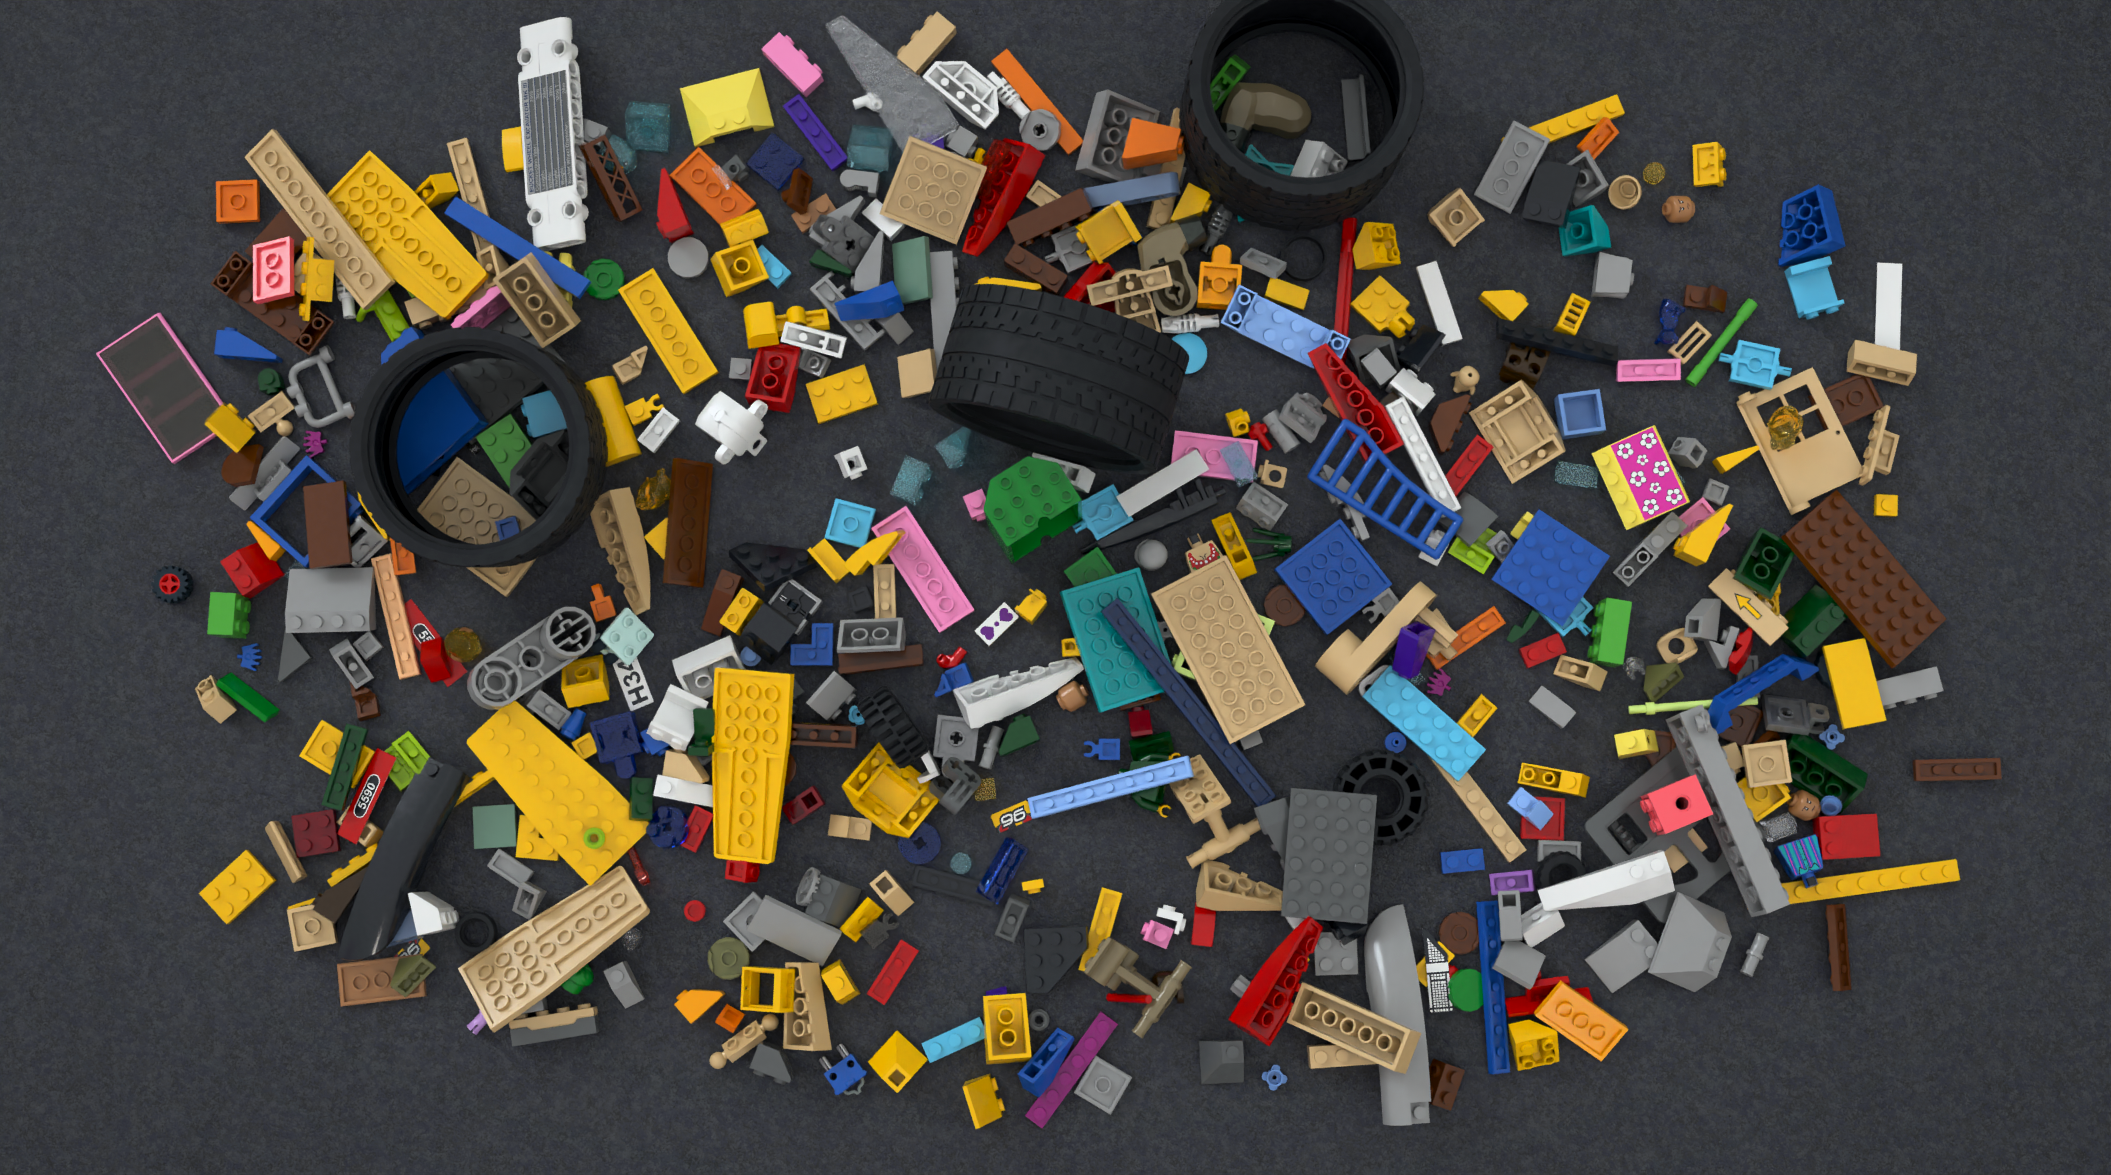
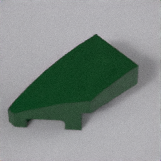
M1533 610L1530 611L1521 627L1517 625L1511 627L1506 640L1513 643L1523 636L1532 627L1540 614Z

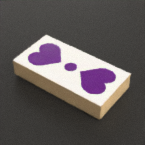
M1004 602L975 630V633L990 646L1019 616Z

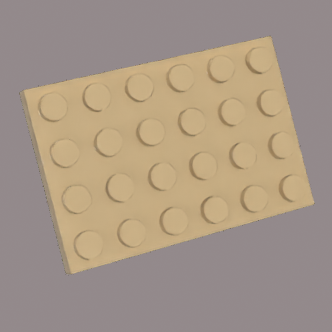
M456 457L417 509L429 523L443 533L472 544H487L500 541L495 521L516 516L520 531H523L536 521L512 496L458 457ZM535 560L507 567L466 568L501 594L508 597Z

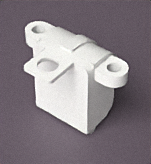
M720 391L711 398L699 414L695 425L722 444L715 454V459L721 464H727L735 454L741 456L746 450L753 456H757L766 444L767 439L760 434V431L764 426L761 419L766 414L768 406L763 401L756 400L747 410ZM760 440L759 446L753 449L754 443Z

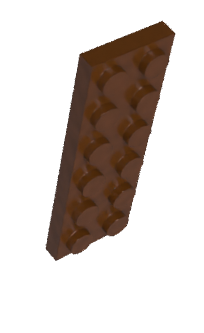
M673 458L663 583L703 588L713 464Z

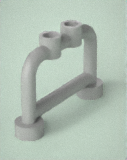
M328 345L319 348L320 353L292 366L288 375L291 386L286 389L291 399H297L299 405L294 406L299 417L304 416L306 422L315 428L325 427L345 417L353 419L356 407L352 401L343 404L326 364L335 360L334 354ZM314 364H318L337 409V412L319 420L313 417L311 407L305 399L304 390L297 380L298 372Z

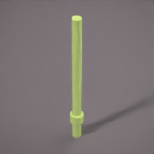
M1754 696L1738 706L1758 705V698ZM1712 700L1659 704L1645 702V705L1628 706L1629 714L1646 713V715H1654L1655 712L1689 710L1699 705H1703L1706 709L1710 708Z

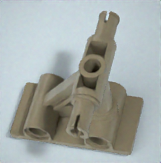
M1108 937L1100 942L1097 948L1099 951L1096 955L1086 962L1084 973L1104 987L1108 986L1113 991H1116L1121 982L1126 985H1131L1143 995L1152 996V1002L1146 1004L1141 1013L1143 1016L1134 1029H1132V1032L1144 1038L1151 1025L1159 1021L1160 1016L1170 1005L1178 990L1182 988L1181 982L1192 967L1183 960H1180L1173 973L1166 976L1158 987L1138 973L1137 968L1133 966L1139 955L1124 944Z

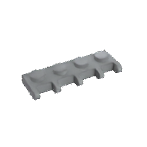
M830 271L814 284L810 291L859 346L866 351L886 331L883 328L877 333L869 324L873 319L840 321L834 303L846 299L842 293L847 287L842 285L837 289L830 281L834 276V273Z

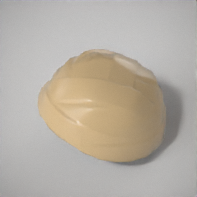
M1629 175L1617 177L1611 183L1608 191L1610 202L1613 206L1622 210L1634 207L1642 195L1639 181Z

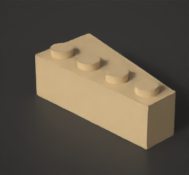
M785 962V968L795 969L793 1012L784 1013L783 1049L807 1051L832 1050L819 963Z

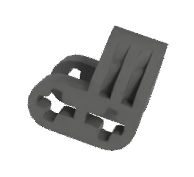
M950 757L943 765L942 770L954 783L939 775L930 782L929 790L940 800L938 802L940 805L956 816L980 786L981 778L961 760Z

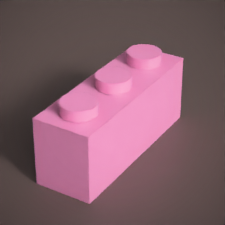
M779 32L762 48V52L807 97L824 81L821 75L823 72L815 63L811 65L807 61L809 58L801 49L797 51L793 46L794 42L789 36H783Z

